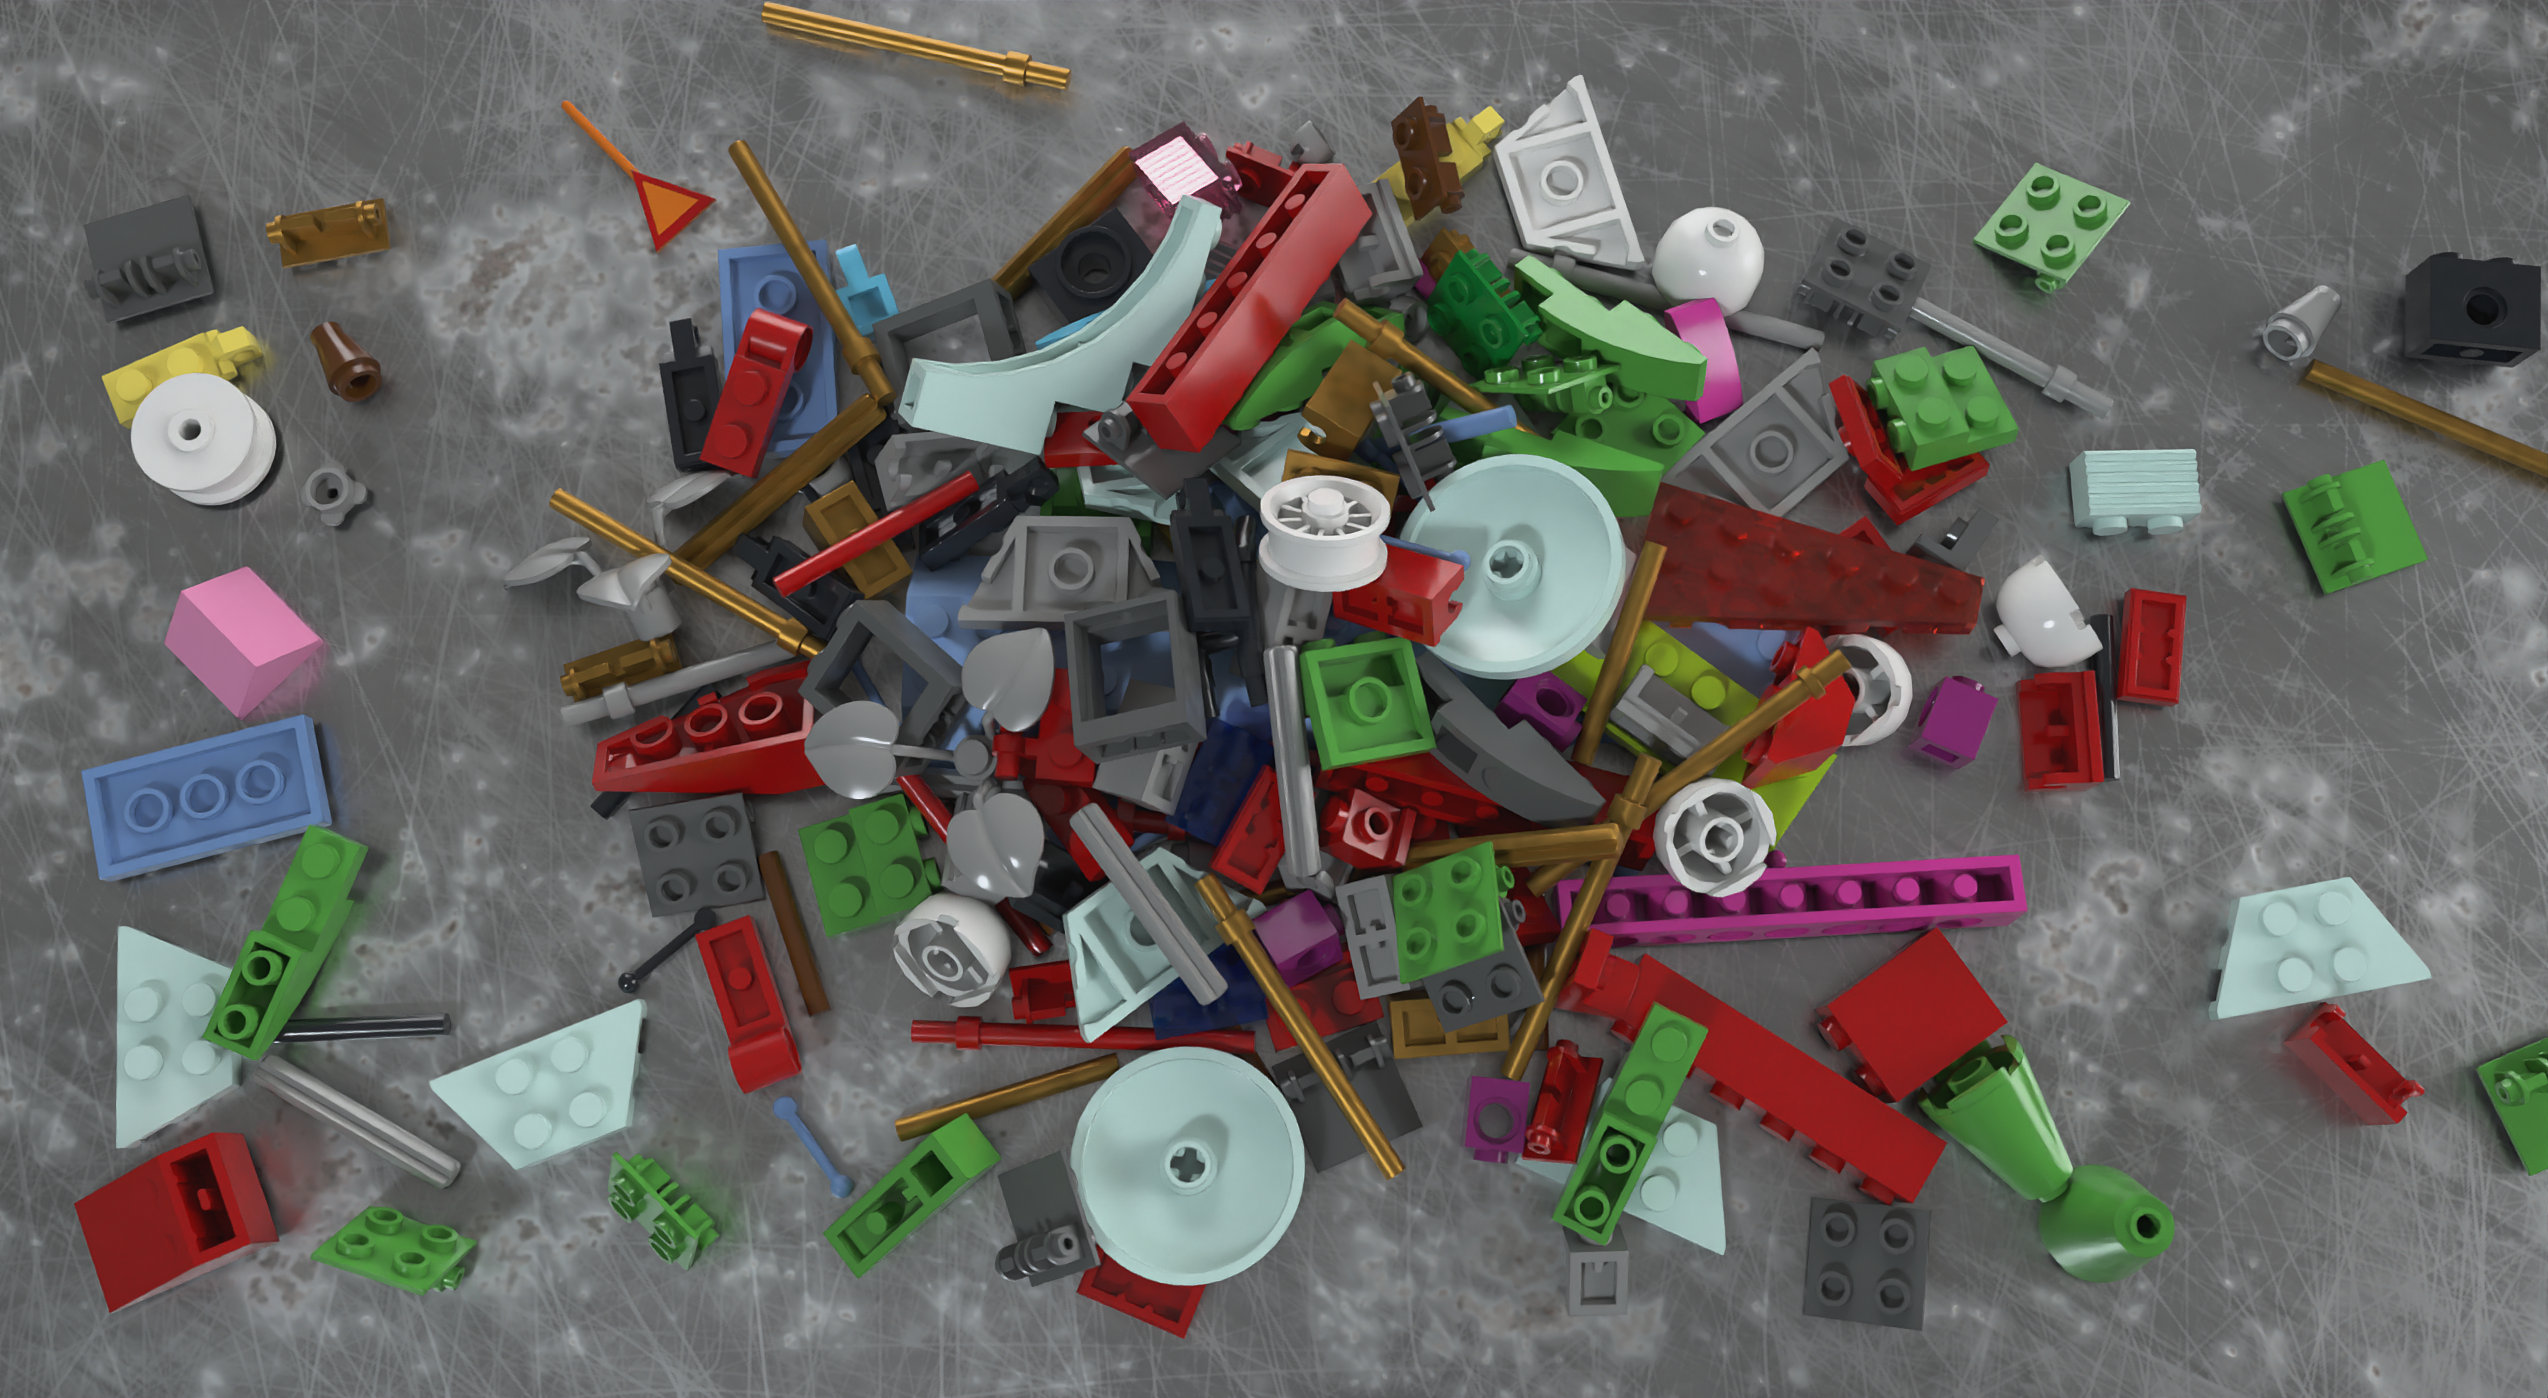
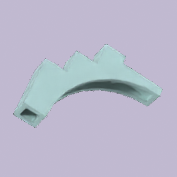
M1182 194L1165 238L1137 280L1113 306L1081 330L1041 350L1000 361L958 364L912 358L898 413L912 427L1040 455L1045 437H1051L1055 430L1057 412L1054 408L1055 401L1103 413L1108 409H1116L1132 391L1134 373L1131 368L1133 362L1152 366L1191 314L1193 306L1201 300L1206 285L1204 268L1209 251L1216 247L1221 236L1222 222L1219 217L1222 208L1204 199Z

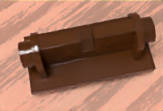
M1417 97L1391 121L1393 142L1398 150L1405 178V191L1410 199L1415 221H1420L1437 206H1440L1441 213L1443 214L1454 213L1462 208L1461 200L1465 197L1456 163L1439 162L1438 158L1448 157L1452 153L1445 124V115L1439 113L1435 105L1425 106L1423 97Z

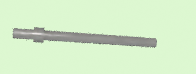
M1513 247L1511 249L1506 266L1507 269L1515 270V265L1531 254L1547 267L1558 270L1568 282L1577 288L1663 311L1674 308L1658 291L1657 286L1576 265L1575 258L1555 253L1554 257L1550 258ZM1743 309L1731 316L1723 317L1726 327L1729 329L1807 350L1813 347L1816 352L1820 351L1825 337V331Z
M1917 296L1908 315L1909 317L1966 347L1974 345L1977 353L2043 387L2041 390L2042 394L2059 403H2062L2065 399L2101 419H2104L2112 407L2113 399L2077 381L2078 374L2059 364L2053 368Z
M813 632L814 635H816L817 637L823 639V638L820 637L818 634H816L815 632ZM776 639L629 686L626 681L602 688L603 694L562 706L560 711L567 728L611 715L614 720L636 713L635 707L796 656L777 646Z

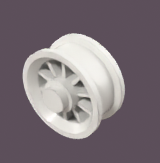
M190 373L163 382L146 396L133 419L131 445L137 463L152 480L169 488L173 493L189 502L200 505H223L246 496L263 481L274 460L276 435L273 424L265 410L233 384L215 375Z
M1317 475L1281 482L1264 494L1260 503V517L1268 529V533L1262 538L1259 545V561L1266 573L1277 581L1303 590L1336 592L1364 586L1377 579L1385 570L1388 553L1385 543L1380 538V534L1389 524L1390 505L1387 499L1375 488L1349 478Z

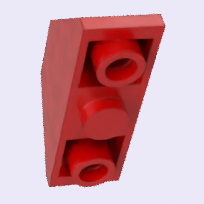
M1807 626L1792 643L1784 641L1778 647L1769 666V671L1775 673L1773 682L1762 694L1757 707L1798 678L1795 672L1806 665L1810 669L1830 654L1817 630ZM1842 675L1824 687L1826 694L1818 700H1815L1813 697L1809 698L1744 746L1741 758L1747 761L1741 785L1751 790L1815 771L1843 745L1855 698Z

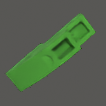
M1531 254L1515 265L1514 291L1517 290L1521 294L1518 304L1525 301L1534 314L1541 319V323L1538 326L1544 333L1537 340L1539 345L1562 360L1574 356L1595 355L1597 357V364H1620L1621 370L1606 374V381L1638 392L1694 402L1703 396L1708 358L1702 355L1693 344L1684 342L1660 325L1652 315L1643 313L1626 300H1623L1612 310H1607L1597 298L1586 295L1568 282L1558 270L1547 267Z
M1323 300L1303 310L1301 317L1290 327L1274 349L1271 358L1263 364L1245 389L1243 397L1232 407L1221 423L1228 425L1232 430H1247L1258 426L1261 423V418L1277 411H1290L1301 407L1304 404V400L1312 397L1322 383V372L1330 371L1350 340L1366 348L1367 341L1333 317L1338 304ZM1375 305L1359 307L1379 322L1383 319L1388 320L1405 334L1403 313Z
M1446 406L1439 415L1438 423L1471 414ZM1509 428L1448 444L1453 456L1457 460V464L1453 467L1455 471L1478 460L1507 454L1535 455L1563 463L1586 477L1601 492L1615 517H1645L1651 514L1665 466L1560 430L1556 432L1552 440L1515 428Z
M309 824L262 929L250 930L202 1038L252 1060H259L297 1008L336 941L355 902L354 899L347 896L368 852V846L319 825Z
M1653 1001L1630 1050H1626L1585 1136L1577 1165H1573L1552 1213V1220L1606 1246L1658 1141L1657 1134L1709 1031L1707 1027Z

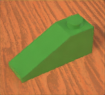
M965 1113L931 1133L824 1231L823 1234L853 1274L859 1279L962 1195L1002 1158L968 1114Z

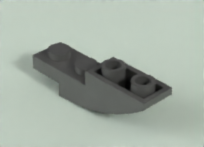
M1430 650L1415 659L1437 747L1429 752L1486 797L1544 827L1557 829L1592 825L1606 800L1586 778L1582 777L1554 749L1546 738L1541 736L1525 719L1508 729L1498 719L1497 715L1490 708L1486 707L1459 680L1457 675L1450 668L1446 667Z

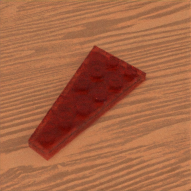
M1661 481L1637 559L1638 563L1645 540L1668 547L1642 621L1669 622L1670 628H1691L1693 622L1723 623L1728 629L1803 631L1807 626L1816 630L1818 625L1844 626L1845 632H1867L1869 626L1898 627L1903 633L1970 635L1977 624L1985 578Z

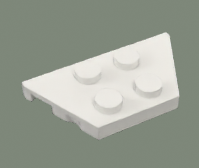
M1575 76L1567 83L1566 89L1547 106L1543 104L1533 112L1522 128L1513 130L1494 148L1493 157L1524 251L1553 257L1556 253L1575 258L1576 261L1638 270L1642 268L1645 260L1583 76Z

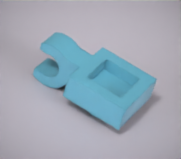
M856 244L835 251L848 286L835 291L862 337L874 340L876 338L872 324L897 315L900 312L885 274L882 273L869 278L861 254Z

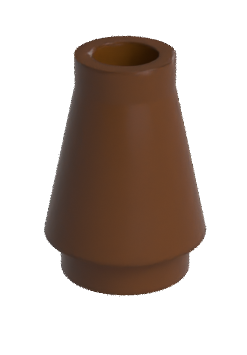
M332 321L325 322L312 331L310 341L316 348L328 387L333 394L341 396L342 399L348 402H358L369 398L380 388L382 377L380 375L381 366L379 362L346 334L340 324Z

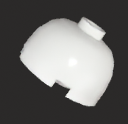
M1713 206L1697 208L1673 221L1657 246L1652 266V275L1658 291L1672 306L1676 307L1696 299L1715 298L1722 316H1731L1747 306L1762 278L1765 252L1756 229L1744 217L1724 208Z
M2041 554L2019 567L2007 577L1998 591L1996 608L2002 624L1993 630L2011 657L2022 652L2034 665L2055 669L2074 665L2103 649L2091 625L2088 624L2086 626L2083 622L2084 618L2079 611L2080 608Z
M1862 634L1832 635L1824 639L1823 641L1830 653L1839 649L1852 666V668L1842 674L1855 698V704L1842 746L1870 745L1893 734L1907 717L1913 697L1911 674L1903 657L1888 643Z
M1702 777L1674 794L1660 808L1656 815L1653 839L1657 857L1674 880L1697 893H1706L1714 897H1725L1745 890L1761 877L1767 867V864L1763 863L1768 854L1769 844L1775 846L1776 829L1772 812L1759 794L1734 780Z
M954 891L942 892L925 899L906 915L894 933V936L898 935L899 943L893 949L894 955L904 974L921 991L931 997L938 990L946 995L953 996L954 999L949 1005L960 1008L975 1007L988 1000L1001 983L1011 960L1012 944L1010 932L1001 916L988 904L970 897L961 896Z

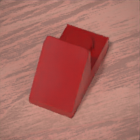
M1592 927L1584 937L1554 1007L1621 1019L1628 1010L1641 973L1640 967L1610 954L1609 951L1614 936Z

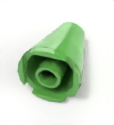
M2008 1034L2000 1035L2005 1044L1992 1047L1988 1040L1984 1039L1933 1076L1938 1084L1929 1095L1922 1086L1918 1092L1917 1103L1927 1116L2024 1199H2039L2042 1202L2053 1200L2068 1188L2070 1183L2068 1178L2072 1174L2073 1166L2025 1051L2018 1040Z
M2106 1165L2073 1167L2072 1174L2068 1178L2070 1182L2068 1188L2055 1199L2046 1202L2041 1201L2037 1220L2041 1242L2047 1252L2051 1253L2055 1260L2063 1267L2062 1269L2070 1275L2090 1282L2110 1283L2129 1277L2164 1252L2171 1244L2175 1233L2173 1216L2163 1202L2125 1172Z

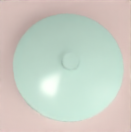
M1507 454L1478 460L1451 473L1428 491L1436 510L1430 512L1424 498H1422L1410 514L1403 527L1400 540L1449 553L1463 550L1469 554L1471 559L1470 567L1464 571L1463 582L1449 598V601L1454 600L1463 604L1458 617L1440 636V642L1436 647L1423 644L1439 660L1454 669L1480 678L1496 680L1526 678L1547 672L1568 662L1590 645L1604 629L1618 604L1626 570L1625 546L1620 527L1612 509L1601 492L1586 477L1563 463L1545 457L1526 454Z
M1184 1046L1167 1048L1141 1056L1116 1071L1101 1085L1087 1104L1078 1122L1072 1143L1070 1167L1077 1177L1080 1200L1087 1222L1094 1232L1096 1242L1111 1258L1131 1272L1144 1278L1172 1285L1193 1286L1209 1284L1237 1275L1262 1259L1276 1245L1291 1223L1299 1205L1305 1177V1155L1301 1132L1294 1113L1279 1089L1264 1074L1249 1063L1231 1054L1215 1049Z

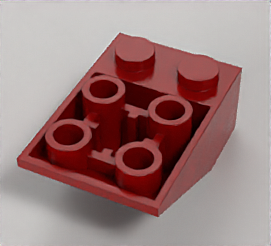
M212 1132L152 1158L74 1203L110 1313L117 1312L280 1242L243 1133Z

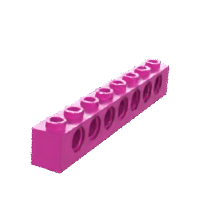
M2017 854L1767 868L1761 877L1745 890L1725 897H1714L1706 893H1697L1674 880L1670 874L1611 877L1588 931L1593 927L1614 936L1611 948L1923 931L1935 927L1941 930L2008 926L2026 913L2028 909L2020 857ZM1584 879L1561 880L1552 891V913L1561 931Z

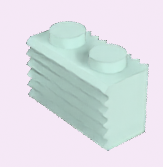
M2194 449L2083 451L2069 464L2075 527H2093V534L2102 536L2124 533L2128 530V526L2148 527V533L2155 535L2171 534L2183 530V525L2199 515L2202 508L2199 503L2201 495L2198 492L2200 484L2197 481L2199 474L2196 471L2198 463L2195 460L2197 452Z

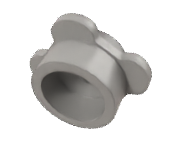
M336 461L329 462L323 468L313 472L300 491L301 501L307 506L315 507L321 513V520L329 526L342 524L345 520V514L355 504L365 502L368 495L366 486L361 482H354L347 475V468L342 463ZM337 489V497L330 498V492Z

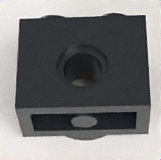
M1115 207L1090 225L1071 232L1058 247L1027 268L1034 290L1062 327H1065L1113 306L1144 272L1154 255L1118 208ZM1093 269H1102L1109 273L1108 277L1099 283H1090L1083 279L1084 275Z
M2440 252L2429 256L2406 275L2404 357L2437 360L2451 366L2481 364L2513 368L2541 350V266L2518 264L2516 259L2509 257H2498L2482 261L2464 259V256L2457 252ZM2467 311L2474 315L2477 323L2471 320Z

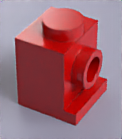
M1356 788L1330 796L1320 815L1319 824L1322 829L1319 837V849L1370 874L1403 866L1406 862L1417 812L1409 808L1400 810Z

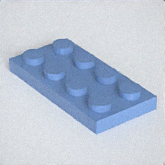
M826 239L806 241L832 284L830 250ZM782 243L718 249L725 382L747 321L755 309L762 308L813 327V342L809 356L802 369L797 373L793 372L764 460L786 458L833 420L838 413H841L835 333Z
M305 714L81 771L99 879L108 882L306 832L309 824L321 827L333 825L313 719Z

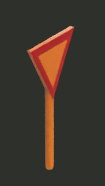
M565 100L562 102V109L635 182L657 254L716 201L713 197L640 173L570 101Z

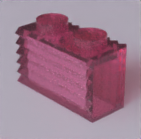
M1184 121L1128 153L1141 187L1171 222L1182 194L1204 199L1222 208L1219 217L1221 222H1223L1224 218L1231 219L1233 213L1240 214L1243 207L1236 190L1242 187V181L1235 167L1228 158L1219 162L1217 152L1208 136L1204 132L1195 135Z

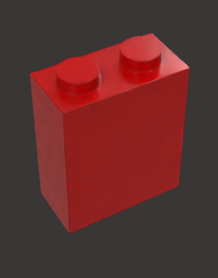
M1938 927L1920 933L1814 1009L1822 1020L1817 1026L1824 1039L1835 1051L1840 1052L1844 1050L1857 1068L1852 1071V1075L1858 1086L1872 1096L1879 1098L1885 1104L1899 1102L2008 1023Z

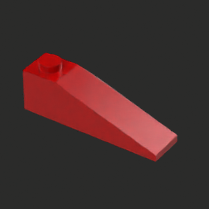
M811 660L761 670L746 677L749 684L747 687L720 699H717L714 692L698 698L697 701L700 707L691 713L672 720L660 715L597 743L592 777L593 787L596 791L734 793L742 791L743 794H784L826 785L804 752V743L811 728L823 716L822 713L797 692L808 676L807 668Z

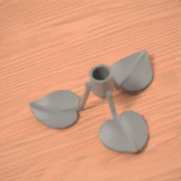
M728 469L702 470L679 477L656 491L647 499L649 508H653L652 520L655 543L667 549L664 518L672 509L683 507L699 499L728 478H743V475ZM571 537L555 541L536 550L521 561L501 581L503 588L507 591L510 586L532 584L560 572L570 564L583 565L594 577L577 589L580 599L594 604L619 608L620 611L626 610L641 641H650V639L662 637L675 630L682 623L668 594L676 588L671 578L663 573L672 563L669 554L666 553L643 556L629 562L620 569L615 568L604 572L587 552H584L593 545L590 538Z
M1033 628L995 635L980 642L968 654L961 672L962 690L966 700L972 706L986 710L982 717V724L986 733L984 736L970 735L961 740L955 750L896 745L899 734V720L896 714L886 706L876 702L852 701L832 709L815 723L804 743L805 755L829 788L839 795L852 799L875 797L892 783L896 774L894 755L954 761L960 775L968 780L980 781L981 784L972 798L975 810L960 812L949 822L946 840L951 860L967 879L989 892L1009 897H1029L1033 892L1035 874L1044 846V828L1037 809L1028 800L1015 794L999 793L990 797L986 802L984 800L990 789H995L997 786L995 780L997 757L991 754L993 737L999 735L1000 731L995 729L994 719L1009 731L1021 732L1030 728L1041 719L1051 701L1055 682L1056 661L1050 633L1043 628Z

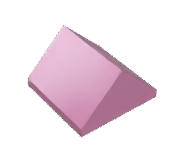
M248 566L181 591L164 644L240 720H243L324 643Z

